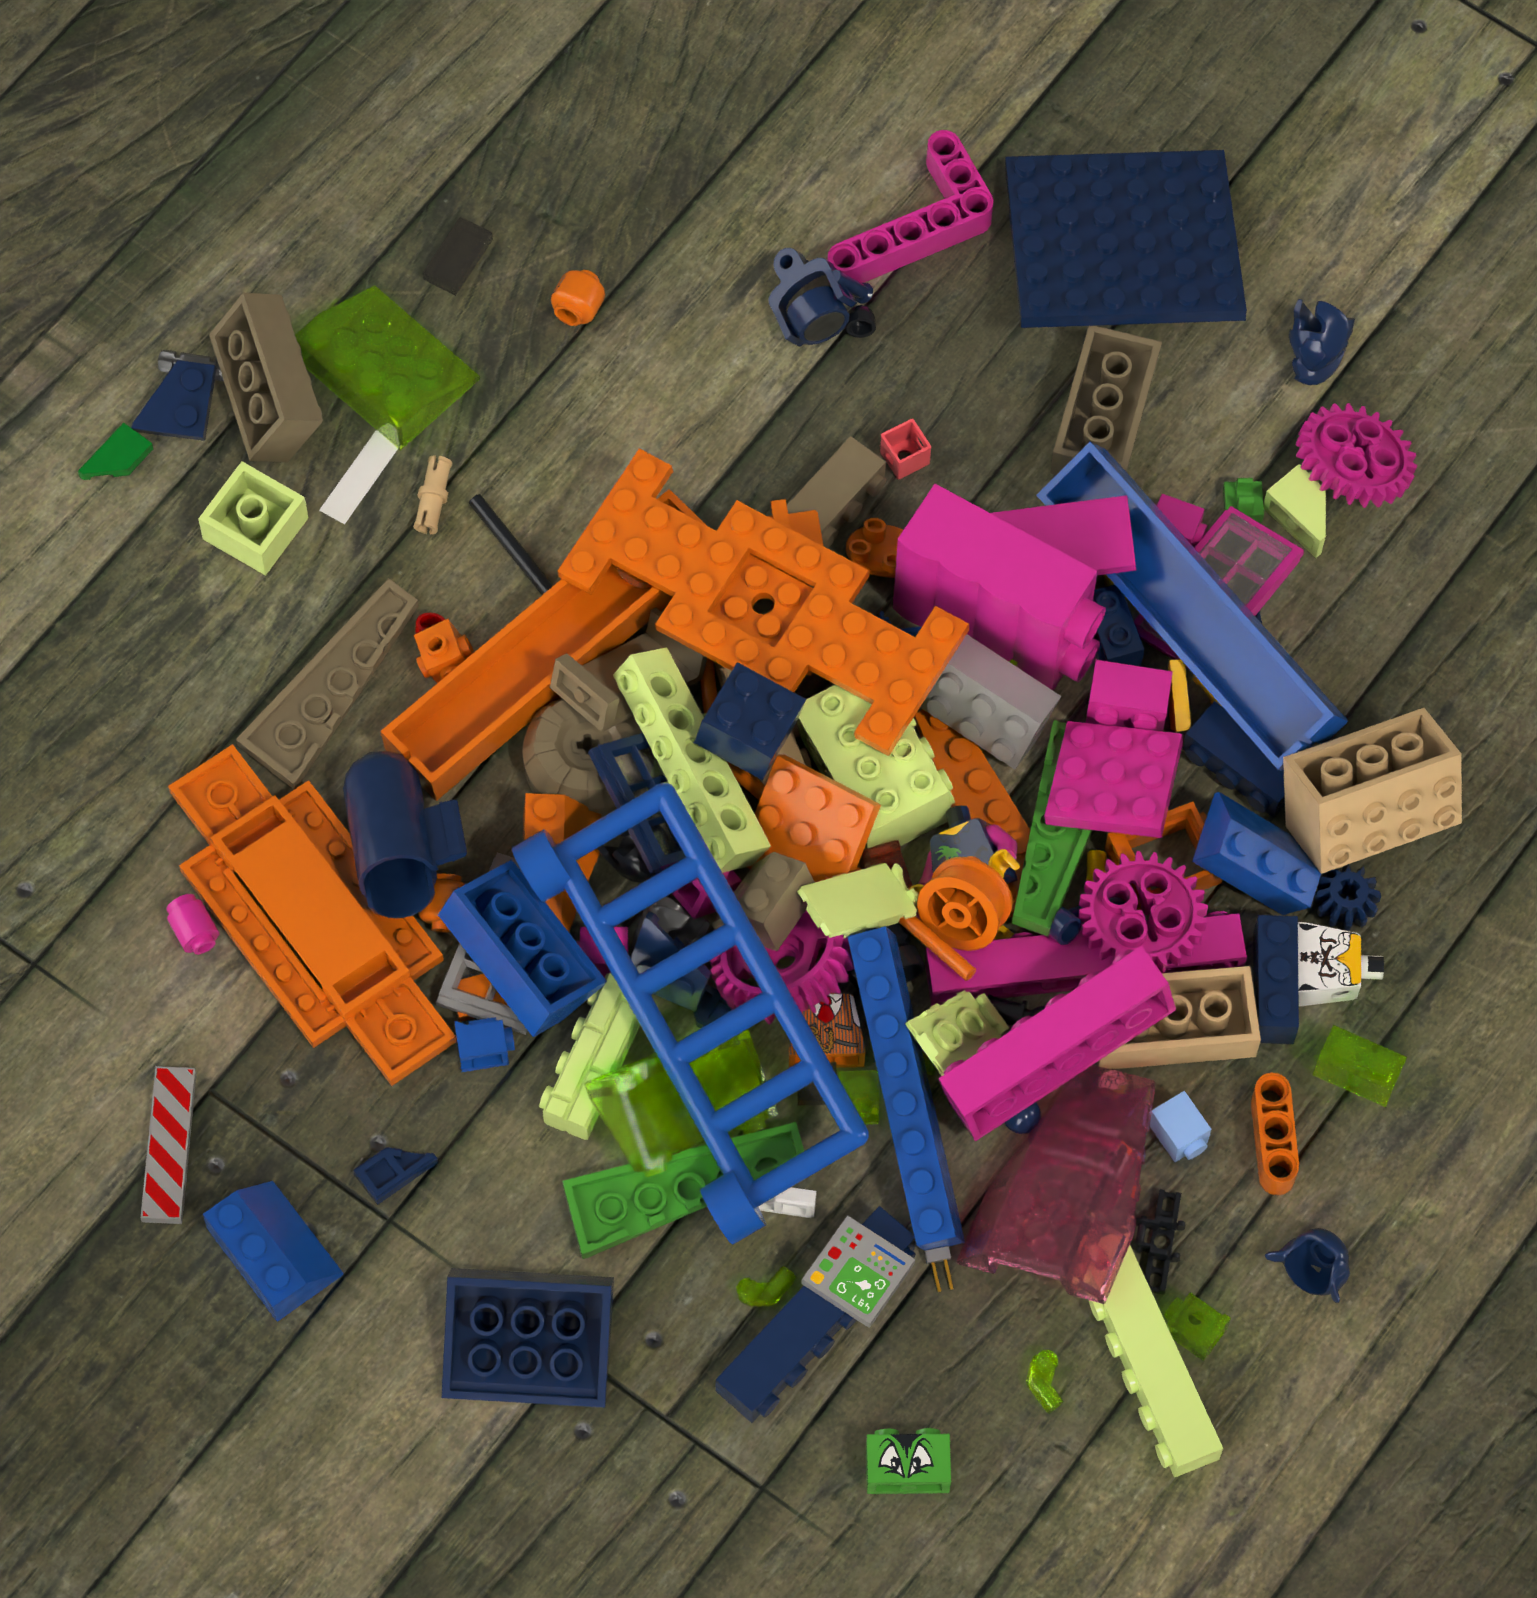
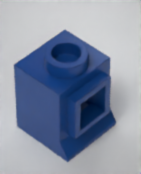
M496 1017L468 1021L469 1025L454 1021L462 1072L509 1065L508 1051L515 1050L512 1027L504 1028L503 1020H496Z

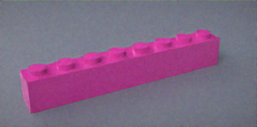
M1216 911L1203 917L1207 919L1205 931H1200L1203 934L1200 945L1192 944L1194 949L1191 957L1181 953V963L1178 967L1170 960H1167L1166 971L1163 973L1245 966L1247 955L1240 914ZM1169 920L1160 922V924L1165 928H1174L1177 926L1174 922ZM1148 928L1147 933L1150 940L1152 942H1156V940L1152 936L1151 931ZM1079 931L1073 941L1066 945L1059 944L1050 935L1049 937L1045 935L1034 936L1032 933L1023 932L1015 934L1009 939H993L989 945L978 950L965 951L953 948L976 968L973 977L965 981L929 948H926L925 968L931 1006L936 1003L942 1005L963 990L970 992L974 999L983 993L986 996L990 994L997 998H1009L1072 991L1079 987L1080 981L1088 974L1096 971L1100 973L1111 966L1114 957L1110 955L1108 958L1100 960V950L1102 947L1090 949L1088 946L1092 935L1083 936L1081 931ZM1126 931L1122 933V935L1128 939H1137L1140 937L1137 933L1132 931Z

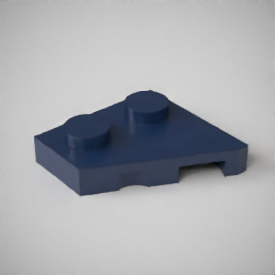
M177 360L132 423V429L140 433L205 441L217 370L216 366Z
M650 911L643 921L631 956V960L639 974L686 947L677 936L672 939L658 925L659 918L656 914ZM703 964L657 991L654 995L696 1012L704 995L711 971Z

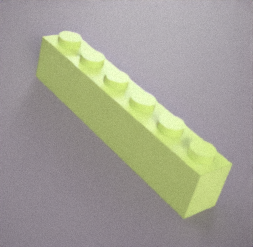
M1123 1229L1078 1246L1076 1261L1073 1262L1075 1275L1081 1285L1087 1284L1092 1298H1089L1092 1313L1097 1321H1104L1109 1334L1105 1335L1108 1348L1114 1358L1119 1356L1125 1370L1122 1371V1377L1125 1386L1130 1394H1137L1142 1407L1138 1408L1141 1421L1147 1431L1153 1429L1159 1444L1155 1445V1449L1161 1465L1164 1468L1170 1467L1175 1478L1220 1460L1223 1451L1222 1444Z

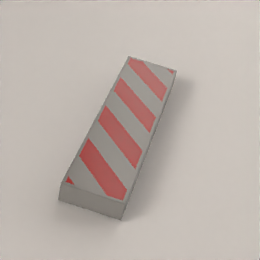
M155 1066L140 1217L142 1222L182 1224L197 1074L195 1068Z

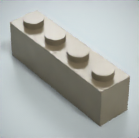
M850 436L787 504L788 514L816 510L820 522L823 546L826 548L830 547L838 536L839 528L846 521L848 523L854 521L862 510V503L870 495L875 497L883 489L887 480L885 478L886 461Z

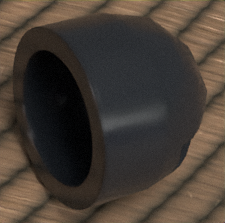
M857 305L848 311L850 316L846 330L849 335L864 338L875 332L876 320L870 308Z

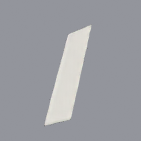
M376 430L319 511L345 524L401 446V443Z

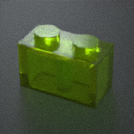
M1333 1025L1318 1057L1313 1076L1386 1107L1400 1078L1407 1057Z

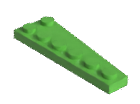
M1057 720L1053 721L1012 918V924L1048 937L1053 919L1062 906L1092 833V830L1046 825L1044 815L1066 728L1065 723Z
M796 1122L731 1138L754 1180L804 1152ZM707 1144L563 1180V1188L582 1259L594 1256L707 1207L700 1188L723 1175Z

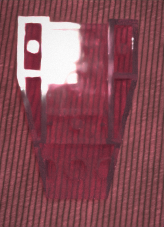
M1095 1065L1090 1066L1067 1081L1044 1112L1039 1123L1027 1135L986 1191L958 1256L957 1263L995 1274L999 1264L1058 1279L1061 1281L1067 1294L1105 1304L1135 1233L1136 1202H1139L1141 1185L1139 1181L1141 1167L1145 1163L1146 1133L1149 1132L1156 1087L1155 1081Z

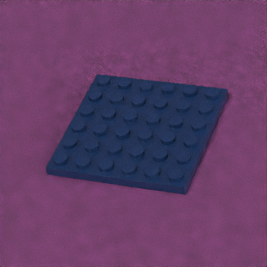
M1224 150L1005 157V175L1021 328L1246 321L1247 308Z

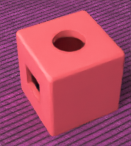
M910 419L881 434L880 453L896 478L900 480L930 464L931 445L915 420ZM901 452H908L911 454L910 456L902 460H900L898 457V455Z

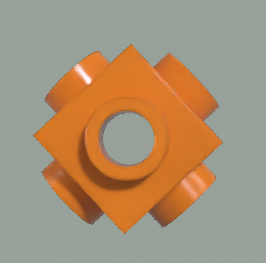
M445 619L414 635L421 656L416 658L417 664L426 679L432 677L436 683L441 681L474 653L465 634L461 635L449 619Z

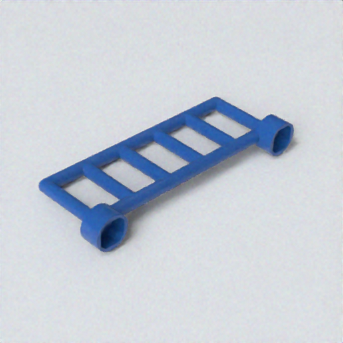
M660 783L558 844L543 829L511 848L522 873L543 903L566 890L723 1173L721 1177L700 1188V1192L715 1222L732 1245L766 1226L765 1219L758 1206L867 1142L869 1131L678 793L671 784ZM660 811L686 857L601 906L576 860ZM698 878L724 925L639 974L614 927ZM736 945L762 993L677 1042L651 995ZM775 1014L801 1061L715 1111L689 1063ZM813 1082L840 1131L754 1180L728 1132Z

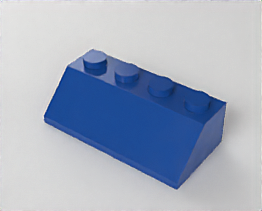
M512 859L454 890L438 914L532 1037L564 1020L607 982L549 906L539 899Z

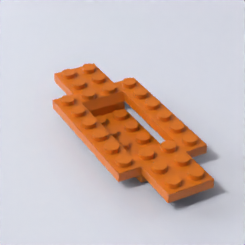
M232 744L168 786L170 794L209 844V846L179 865L181 873L313 1048L347 1027L386 1080L393 1086L457 1042L456 1035L414 982V980L443 962V954L413 915L404 918H388L373 912L368 907L367 898L361 893L358 883L351 834L309 780L281 799H278L276 795H271ZM234 872H236L239 875V877L242 879V881L245 883L248 889L252 892V894L255 896V898L258 900V902L261 904V906L264 908V910L267 912V914L270 916V918L273 920V922L276 924L279 930L283 933V935L286 937V939L289 941V943L292 945V947L295 949V951L298 953V955L301 957V959L304 961V963L307 965L310 971L314 974V976L320 982L322 989L319 987V985L316 983V981L313 979V977L310 975V973L307 971V969L304 967L301 961L297 958V956L294 954V952L291 950V948L288 946V944L285 942V940L282 938V936L279 934V932L276 930V928L273 926V924L270 922L267 916L263 913V911L260 909V907L257 905V903L254 901V899L251 897V895L248 893V891L236 877Z

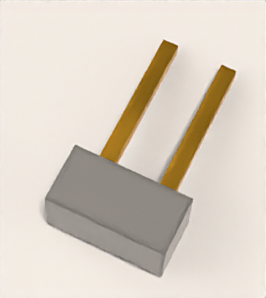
M949 1246L926 1250L924 1252L926 1264L932 1265L937 1291L941 1292L935 1263L944 1261L950 1290L954 1289L947 1260L951 1259Z

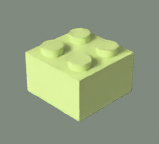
M241 461L198 520L203 540L266 576L308 520V513L304 496Z

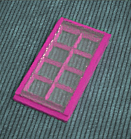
M1232 506L1223 512L1195 546V550L1254 616L1257 615L1304 555L1302 548ZM1139 614L1134 623L1140 639L1171 659H1180L1147 620Z

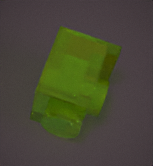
M838 1071V1078L864 1124H879L880 1095L878 1071Z
M1191 1292L1184 1301L1176 1297L1164 1314V1317L1169 1320L1167 1327L1173 1340L1203 1361H1205L1226 1333L1231 1320L1225 1313L1223 1315ZM1193 1315L1202 1323L1194 1325L1189 1322L1188 1316Z

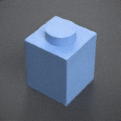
M1185 1091L1151 1110L1148 1125L1174 1162L1185 1156L1188 1160L1193 1159L1208 1147L1207 1143L1212 1129Z

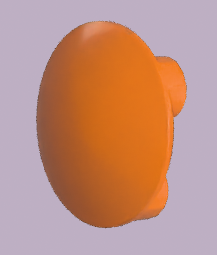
M879 518L867 519L864 522V526L854 531L846 542V554L849 560L869 570V574L883 577L895 576L897 542L903 529L886 525Z

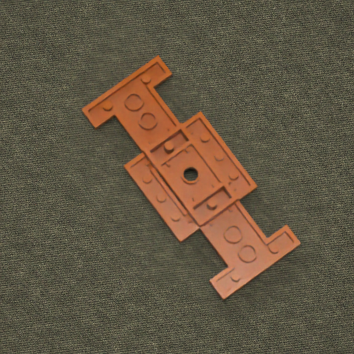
M639 448L557 570L558 576L592 595L613 564L672 596V599L655 623L657 631L732 671L738 662L792 692L796 691L806 674L810 676L813 672L869 702L872 705L855 730V738L889 756L970 630L969 623L935 606L916 637L852 604L870 577L869 570L738 500H736L716 531L656 499L673 473L672 465ZM760 599H770L775 604L774 608L766 614H759L753 610L754 604Z

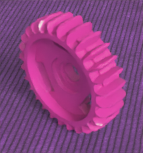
M807 910L803 913L778 951L765 947L775 966L784 957H795L792 965L783 969L777 968L801 1012L810 1009L813 1013H816L815 1005L819 1002L829 1005L827 996L830 993L840 994L838 983L849 982L846 971L854 969L848 937L843 938V934L832 938L825 936L822 929H818ZM736 945L710 960L712 966L710 971L716 988L731 1010L762 993L760 988L740 981L742 978L748 980L754 977ZM825 948L822 957L815 965L819 950ZM775 1014L765 1019L769 1025L774 1021Z

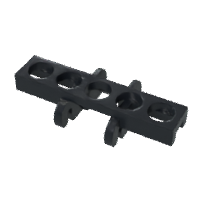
M1163 1189L1159 1190L1154 1220L1147 1219V1216L1144 1215L1141 1218L1133 1219V1224L1138 1226L1136 1240L1129 1243L1131 1248L1135 1250V1253H1149L1145 1279L1152 1293L1162 1295L1165 1294L1170 1262L1180 1261L1179 1253L1171 1255L1175 1230H1184L1186 1226L1184 1221L1180 1220L1177 1223L1182 1193H1168ZM1164 1199L1174 1201L1173 1211L1167 1212L1162 1209ZM1146 1228L1153 1229L1150 1243L1144 1242ZM1159 1236H1164L1169 1240V1246L1166 1249H1159L1154 1244V1240ZM1153 1259L1165 1261L1164 1267H1154ZM1152 1274H1158L1162 1277L1159 1287H1152L1149 1284Z

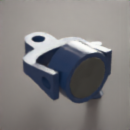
M784 248L775 256L773 266L781 283L771 292L768 302L785 339L799 347L803 344H819L839 334L849 322L850 314L844 304L852 308L857 302L860 304L867 303L873 296V288L869 283H860L843 272L836 270L835 266L825 258H815L808 261L802 253L792 248ZM827 276L831 287L821 286L808 290L797 297L786 312L789 301L801 288L814 279Z

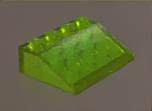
M376 286L319 313L295 334L301 348V355L306 369L400 451L480 380V376Z

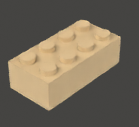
M1250 966L1162 973L1169 983L1176 1011L1099 1060L1097 1065L1099 1071L1256 1057L1261 1038Z

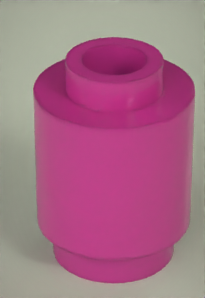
M185 894L169 903L166 908L169 914L167 920L183 950L187 953L194 952L196 955L211 950L216 944L215 940L219 936V931L203 902L196 899L194 894Z

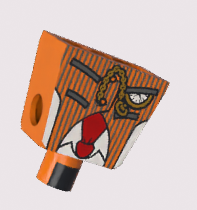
M830 993L827 996L829 1005L819 1002L815 1005L816 1013H813L810 1009L802 1012L833 1068L864 1067L865 1045L853 995ZM791 1042L789 1046V1068L801 1061Z

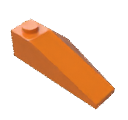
M525 793L523 841L545 829L554 842L558 844L602 818V814L588 810L587 806L566 795ZM598 849L576 860L588 882L600 855ZM565 890L545 903L570 933L577 910Z

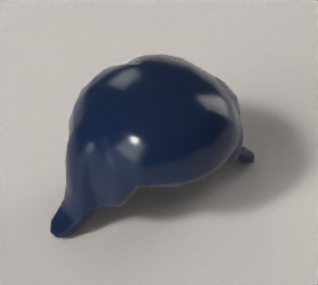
M1322 1228L1310 1229L1290 1240L1279 1251L1265 1254L1267 1260L1283 1262L1288 1276L1303 1291L1321 1296L1331 1294L1335 1303L1340 1302L1338 1291L1350 1276L1349 1254L1342 1240L1331 1231ZM1311 1265L1320 1267V1272H1317Z

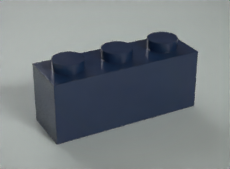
M1214 701L1187 731L1182 750L1185 751L1186 756L1194 764L1200 767L1205 766L1216 774V778L1223 786L1231 790L1236 789L1244 795L1248 803L1255 810L1261 813L1266 812L1274 818L1285 806L1284 772L1278 770L1228 712Z
M1258 915L1253 932V971L1260 1043L1294 1044L1299 1028L1298 916Z

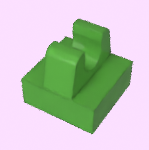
M1237 478L1236 482H1224V511L1232 506L1253 520L1263 522L1262 481H1253V478Z

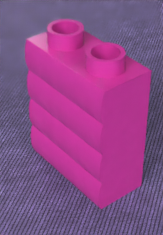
M937 484L933 485L898 538L893 609L899 615L913 624L923 626L934 607L937 606L969 623L970 630L967 635L1053 691L1063 675L1076 682H1080L1085 676L1100 647V642L1093 637L1106 612L1105 607L1093 601L1097 570Z

